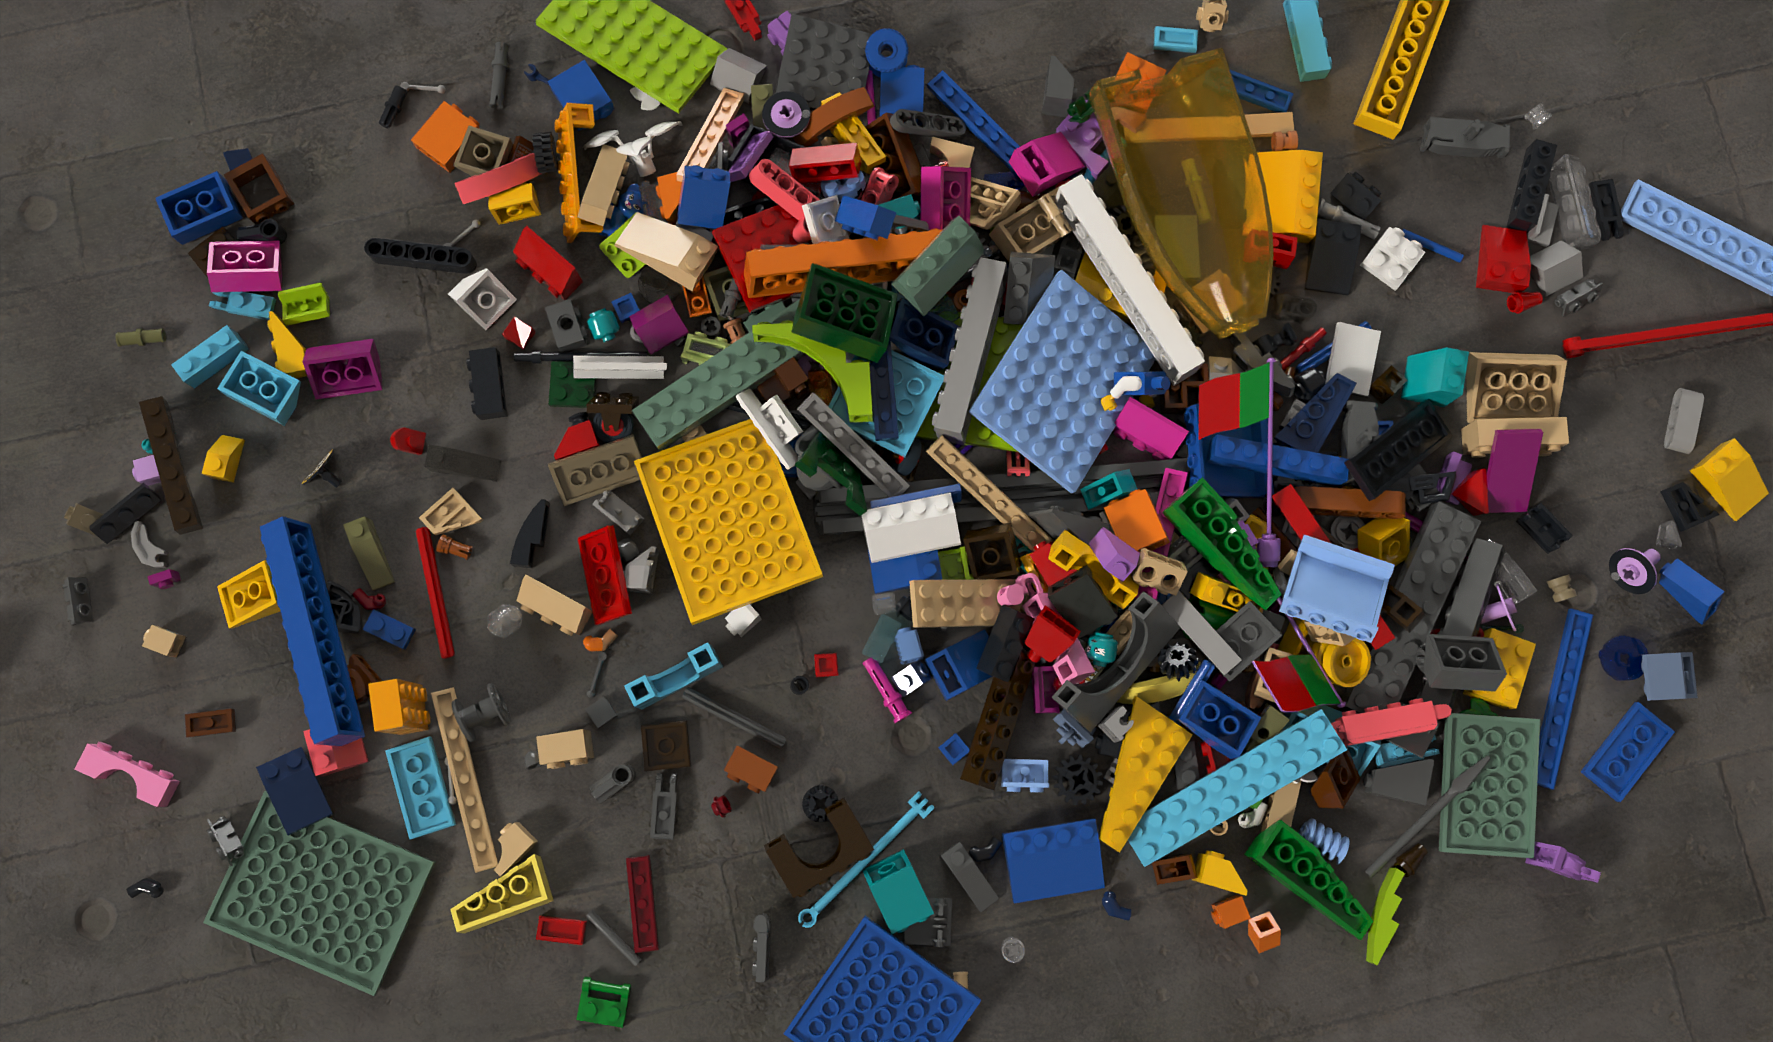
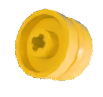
M1355 638L1345 646L1320 642L1313 644L1312 651L1332 684L1342 687H1354L1360 684L1367 676L1371 664V655L1364 641Z

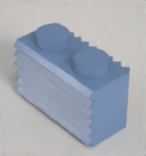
M911 627L897 630L894 642H896L895 646L897 651H899L900 664L905 665L922 660L924 654L917 629L911 630Z

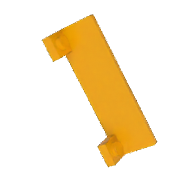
M566 103L563 111H560L559 118L555 120L554 125L559 139L556 142V151L560 153L558 173L561 174L562 181H560L559 190L560 194H563L564 200L561 204V213L565 215L563 235L567 237V243H572L579 232L601 233L603 231V226L577 218L580 202L573 127L593 129L595 125L593 104Z

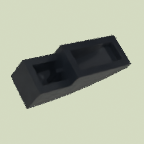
M541 499L524 521L512 550L510 560L512 566L532 569L535 547H544L550 503L547 500Z

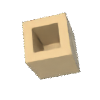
M151 625L150 629L144 634L142 646L163 655L177 658L186 637L168 629Z

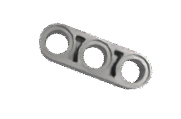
M1679 388L1675 392L1664 439V447L1666 449L1689 454L1693 450L1704 403V395L1702 393L1684 388Z

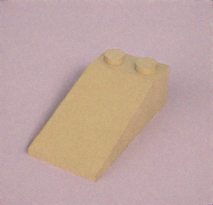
M1059 187L1049 192L1053 201H1055ZM1037 200L998 223L989 234L1008 262L1010 261L1011 251L1040 254L1062 239L1053 223L1048 222V216L1039 203H1037Z
M639 212L634 215L614 245L691 291L694 290L712 263L718 248L716 244L699 234Z

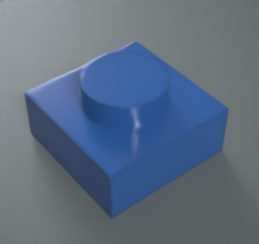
M632 293L611 302L621 323L630 320L629 316L640 311Z
M957 733L938 747L952 766L970 750Z

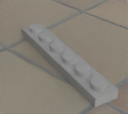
M812 392L797 408L888 497L902 495L910 486L815 393Z

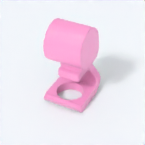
M1033 573L1018 576L1015 584L1000 589L997 593V599L1001 606L1010 607L1020 604L1024 599V594L1028 593L1030 598H1032L1036 594L1043 593V589L1038 577ZM1031 582L1035 585L1036 592L1032 589Z

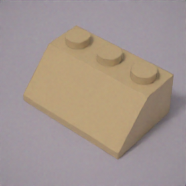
M525 574L516 600L522 604L520 609L531 615L535 611L542 615L540 620L551 626L555 622L562 626L560 628L562 632L570 636L573 633L580 636L593 611Z

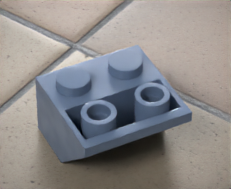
M1692 652L1642 655L1641 668L1644 672V692L1647 696V701L1698 698Z

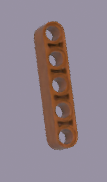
M1294 487L1312 515L1401 519L1405 517L1406 494L1404 492L1384 491L1377 498L1368 501L1361 489Z

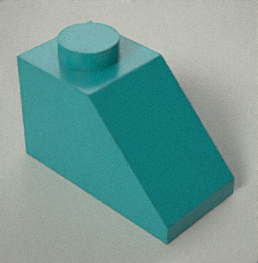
M1130 469L1113 472L1080 490L1088 510L1130 494L1132 491L1137 490V486Z

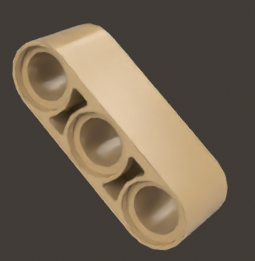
M1301 780L1298 784L1291 782L1269 795L1268 808L1264 816L1261 832L1278 820H1282L1291 827Z

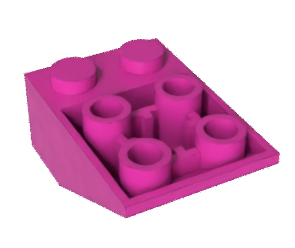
M1062 132L1031 140L1015 149L1009 160L1010 165L1033 197L1085 168L1084 163Z

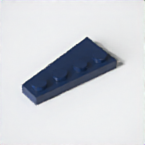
M1336 373L1274 437V440L1289 448L1318 453L1357 383Z

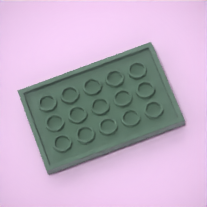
M1451 713L1445 719L1441 796L1452 787L1451 784L1455 778L1481 759L1489 756L1490 761L1467 791L1459 793L1441 810L1439 851L1534 858L1540 719Z

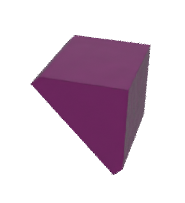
M668 295L629 316L636 333L651 355L689 333Z

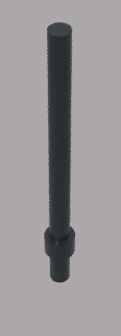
M532 350V353H514V361H532L533 364H542V361H573V356H648V351L542 352V350Z

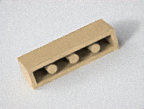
M605 144L602 145L577 218L604 226L606 218L611 219L614 206L611 203L616 204L620 192L616 189L621 190L625 178L621 175H626L630 163L626 162L628 155L618 153L616 151L617 148Z

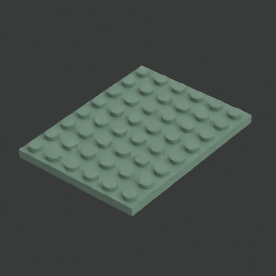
M264 791L241 840V844L245 849L244 855L241 858L236 859L234 857L232 859L233 866H229L203 923L372 996L377 995L436 862L331 817H327L288 836L267 791Z

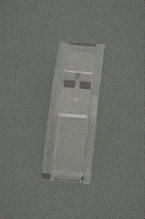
M1491 537L1486 539V541L1496 543ZM1505 551L1494 585L1496 586L1499 583L1507 598L1512 597L1514 604H1517L1537 592V589Z

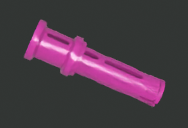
M873 656L864 661L862 664L885 699L883 701L884 706L889 708L895 718L893 720L896 724L911 715L912 711L908 710L901 699V693H896L876 657Z

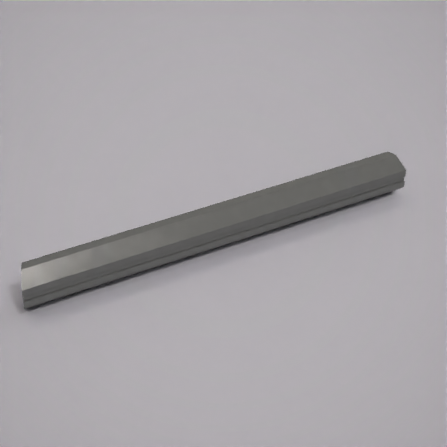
M1188 458L1091 466L1075 493L1067 491L1042 470L1030 471V476H1025V473H1021V476H1016V473H1012V476H1007V473L985 476L1029 516V512L1038 511L1039 508L1050 509L1051 506L1062 507L1064 512L1070 513V511L1080 513L1105 511L1104 507L1108 506V503L1088 510L1080 489L1113 472L1130 469L1137 489H1146L1156 507L1165 468L1188 472L1184 492L1189 488L1190 471L1187 464ZM955 478L907 482L910 486L902 495L959 484V482ZM960 484L961 502L953 503L957 524L998 520ZM876 485L862 486L867 510L871 509L870 501L889 498ZM846 487L842 489L830 488L816 492L813 504L814 524L820 535L864 532L862 516L846 505ZM1129 494L1126 495V496H1124V497H1122V498H1120V499L1122 500V499L1128 497Z

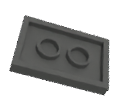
M1251 601L1216 630L1242 659L1224 676L1229 682L1233 680L1282 636Z

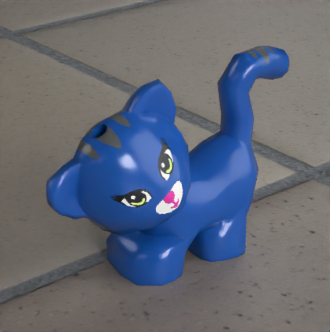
M638 184L630 185L627 191L620 195L618 205L614 206L611 219L606 218L603 231L599 235L609 237L635 212L653 218Z

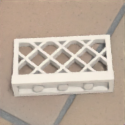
M573 356V378L664 379V371L667 370L664 356Z

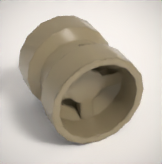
M1569 574L1547 581L1548 587L1555 592L1552 596L1555 603L1577 596L1575 589L1570 588L1571 578Z

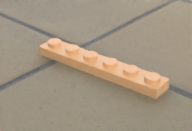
M723 88L676 174L677 181L682 182L684 166L697 165L702 168H708L718 149V142H722L727 133L725 125L734 120L744 101V93Z

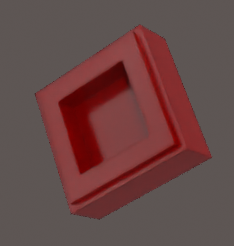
M837 653L814 655L816 678L839 676Z

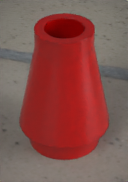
M1514 292L1507 298V307L1510 312L1519 314L1542 304L1543 297L1540 292Z

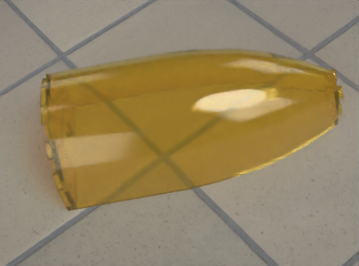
M1223 48L1181 58L1167 75L1139 82L1142 79L1140 70L1096 81L1089 91L1091 105L1123 203L1154 268L1173 294L1213 334L1217 335L1218 340L1229 337L1237 331L1238 334L1249 331L1252 327L1259 325V321L1266 317L1271 290L1273 268L1272 221L1259 157Z

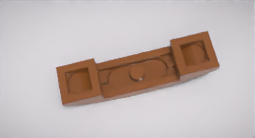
M862 87L842 94L811 112L807 127L800 134L793 136L795 143L807 148L817 142V136L852 115L858 117L873 108L874 104L866 88Z

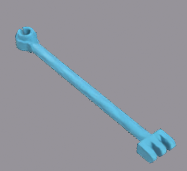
M920 791L907 802L912 808L873 846L874 850L871 852V855L862 861H858L810 909H803L799 913V923L804 921V914L809 913L812 916V920L804 922L803 927H812L816 923L817 915L918 814L924 819L935 808L932 804L926 810L922 808L928 802L926 798L919 804L916 802L922 795Z

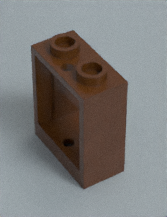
M263 153L224 174L247 217L255 225L261 224L264 220L270 219V217L277 213L287 211L290 206L295 204L272 163ZM268 173L280 195L252 210L240 187Z

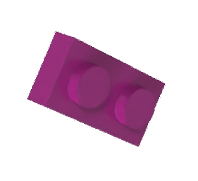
M744 113L725 125L728 140L733 149L737 147L749 128V120Z

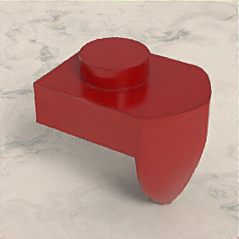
M402 427L393 432L390 437V443L396 450L422 455L426 433Z

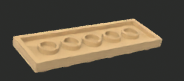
M1016 579L909 581L913 628L994 626L1002 607L998 602L997 593L1000 589L1015 584ZM1024 594V599L1020 604L1010 606L1009 608L1026 614L1022 605L1031 599L1029 594Z

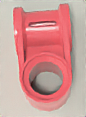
M881 167L875 168L870 175L861 201L875 205L891 201L899 183L898 177L885 173Z

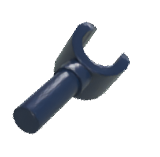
M528 64L533 72L528 74L524 71L530 81L539 80L549 85L547 82L549 79L541 75L535 65Z

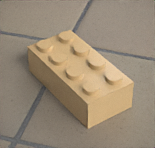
M1567 417L1476 419L1461 429L1463 455H1471L1472 458L1485 457V454H1491L1495 430L1541 429L1544 433L1539 456H1550L1552 452L1560 451L1561 447L1569 444Z

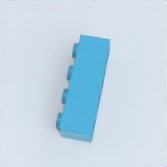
M1284 0L1283 7L1300 82L1326 78L1332 69V60L1327 54L1328 42L1322 32L1323 20L1318 14V0Z

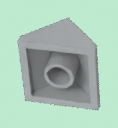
M728 48L717 57L710 86L720 91L723 88L744 93V102L749 103L751 100V85H758L767 65Z
M1559 241L1530 256V274L1544 298L1583 278L1581 251L1563 241Z

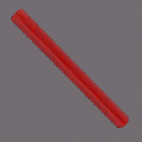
M421 527L416 530V536L442 659L452 658L455 652L430 530L428 527Z

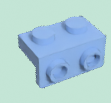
M1004 759L1001 768V787H1007V792H1021V787H1030V792H1044V788H1049L1048 760Z

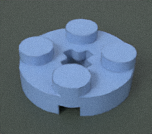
M861 171L859 172V177L825 180L821 182L823 196L828 198L837 195L839 202L842 201L843 196L855 198L858 196L857 191L861 188L863 191L866 186L864 175Z

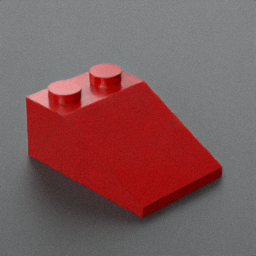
M1483 225L1476 288L1507 293L1524 291L1529 287L1531 272L1527 231Z

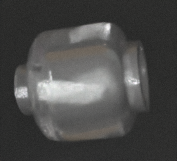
M503 604L488 615L489 631L493 635L502 638L510 636L522 625V614L513 605Z

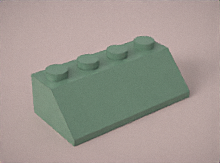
M957 216L897 277L892 285L925 316L982 256L984 248L976 232L960 216Z

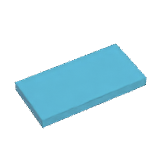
M429 736L385 750L409 839H415L455 826V818L452 807L448 803L449 797L432 737Z

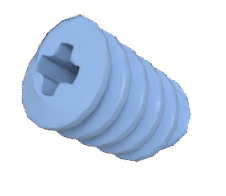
M1313 818L1305 822L1298 831L1302 837L1312 843L1317 849L1321 848L1320 855L1322 857L1327 852L1329 853V861L1337 857L1336 865L1343 861L1350 845L1348 837L1344 836L1341 838L1339 832L1333 833L1332 828H1325L1322 823L1316 825V820Z

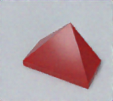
M1486 469L1470 472L1451 493L1473 516L1489 513Z

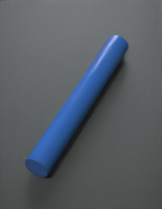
M1402 229L1405 234L1404 237L1409 241H1418L1424 248L1459 263L1462 261L1463 254L1406 229Z

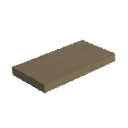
M632 434L548 463V467L563 505L566 506L601 494L605 490L610 491L640 480L634 461L643 457L635 436Z

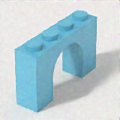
M707 642L688 652L689 657L679 664L650 677L644 675L624 685L634 707L642 710L723 668L713 646Z

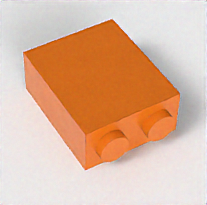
M443 101L411 141L419 151L451 173L455 168L454 162L468 126L479 128L480 124L473 117L469 116L467 118L462 114L463 111L457 105H449Z
M1146 489L1132 491L1128 497L1122 500L1115 499L1109 502L1108 506L1104 507L1115 536L1139 553L1142 548L1153 551L1171 543Z

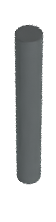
M593 910L586 915L634 966L642 960Z

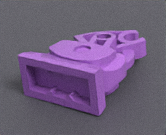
M1535 842L1534 858H1526L1525 861L1527 864L1543 867L1559 875L1579 881L1583 879L1598 883L1601 872L1585 867L1586 862L1577 855L1567 852L1565 848Z

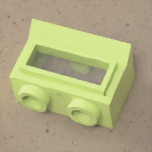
M694 332V335L688 333L684 350L680 357L685 364L689 360L701 365L731 344L725 338L716 337L713 340L707 338V335L701 332Z

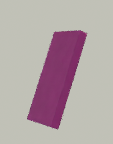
M1541 429L1495 430L1487 471L1489 513L1527 512L1544 433Z

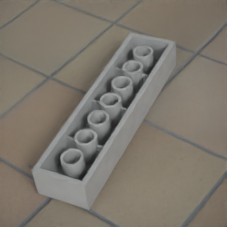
M980 257L979 263L974 264L973 285L968 286L966 298H969L968 304L963 306L961 311L962 326L957 327L955 340H957L956 348L951 349L949 357L951 367L950 370L946 369L943 380L946 383L945 389L940 391L938 397L940 408L938 412L934 413L932 425L938 438L943 435L949 442L965 445L972 418L968 411L975 402L979 392L1008 281L1006 262Z

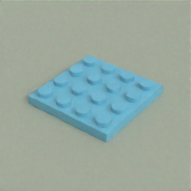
M891 350L898 440L875 441L873 404V422L850 423L847 405L839 387L828 407L856 434L906 457L943 384L944 375ZM855 355L853 358V360H863L864 362H869L868 359L862 358L857 355Z

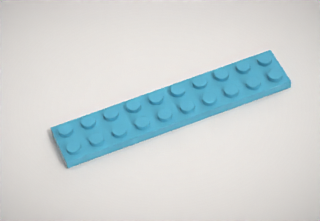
M1319 709L1240 755V757L1233 759L1146 810L1128 838V841L1143 866L1146 867L1345 752L1347 748L1323 710Z

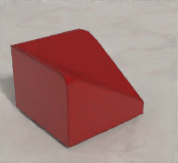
M514 316L502 335L505 339L524 350L536 332L531 326Z

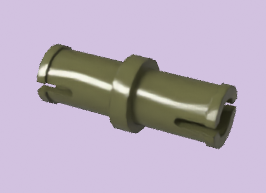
M141 328L133 332L116 333V343L119 347L135 344L145 346L146 343L166 342L164 328L153 330Z

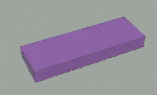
M770 131L755 134L751 137L729 169L730 182L747 177L772 140L773 136Z

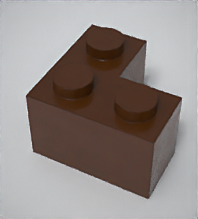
M792 357L777 367L775 375L757 386V389L765 402L778 395L787 408L790 405L788 402L794 398L798 400L808 393L809 378L795 358Z
M1202 364L1195 374L1175 386L1170 382V387L1166 390V393L1160 394L1161 414L1184 413L1185 409L1188 408L1187 392H1199V385L1209 381L1208 364Z

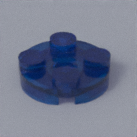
M1621 635L1609 639L1603 645V648L1599 651V658L1603 669L1610 677L1616 681L1635 680L1644 674L1641 668L1642 655L1648 654V651L1639 639ZM1621 653L1623 655L1628 654L1629 657L1627 658V664L1625 662H1621Z

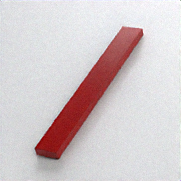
M1292 484L1272 496V499L1300 540H1302L1304 535L1331 543ZM1379 616L1377 627H1379L1372 643H1370L1374 650L1395 639V636L1381 616Z

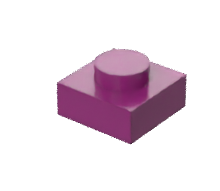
M171 569L147 576L149 584L159 589L173 587V583L181 581L179 572Z

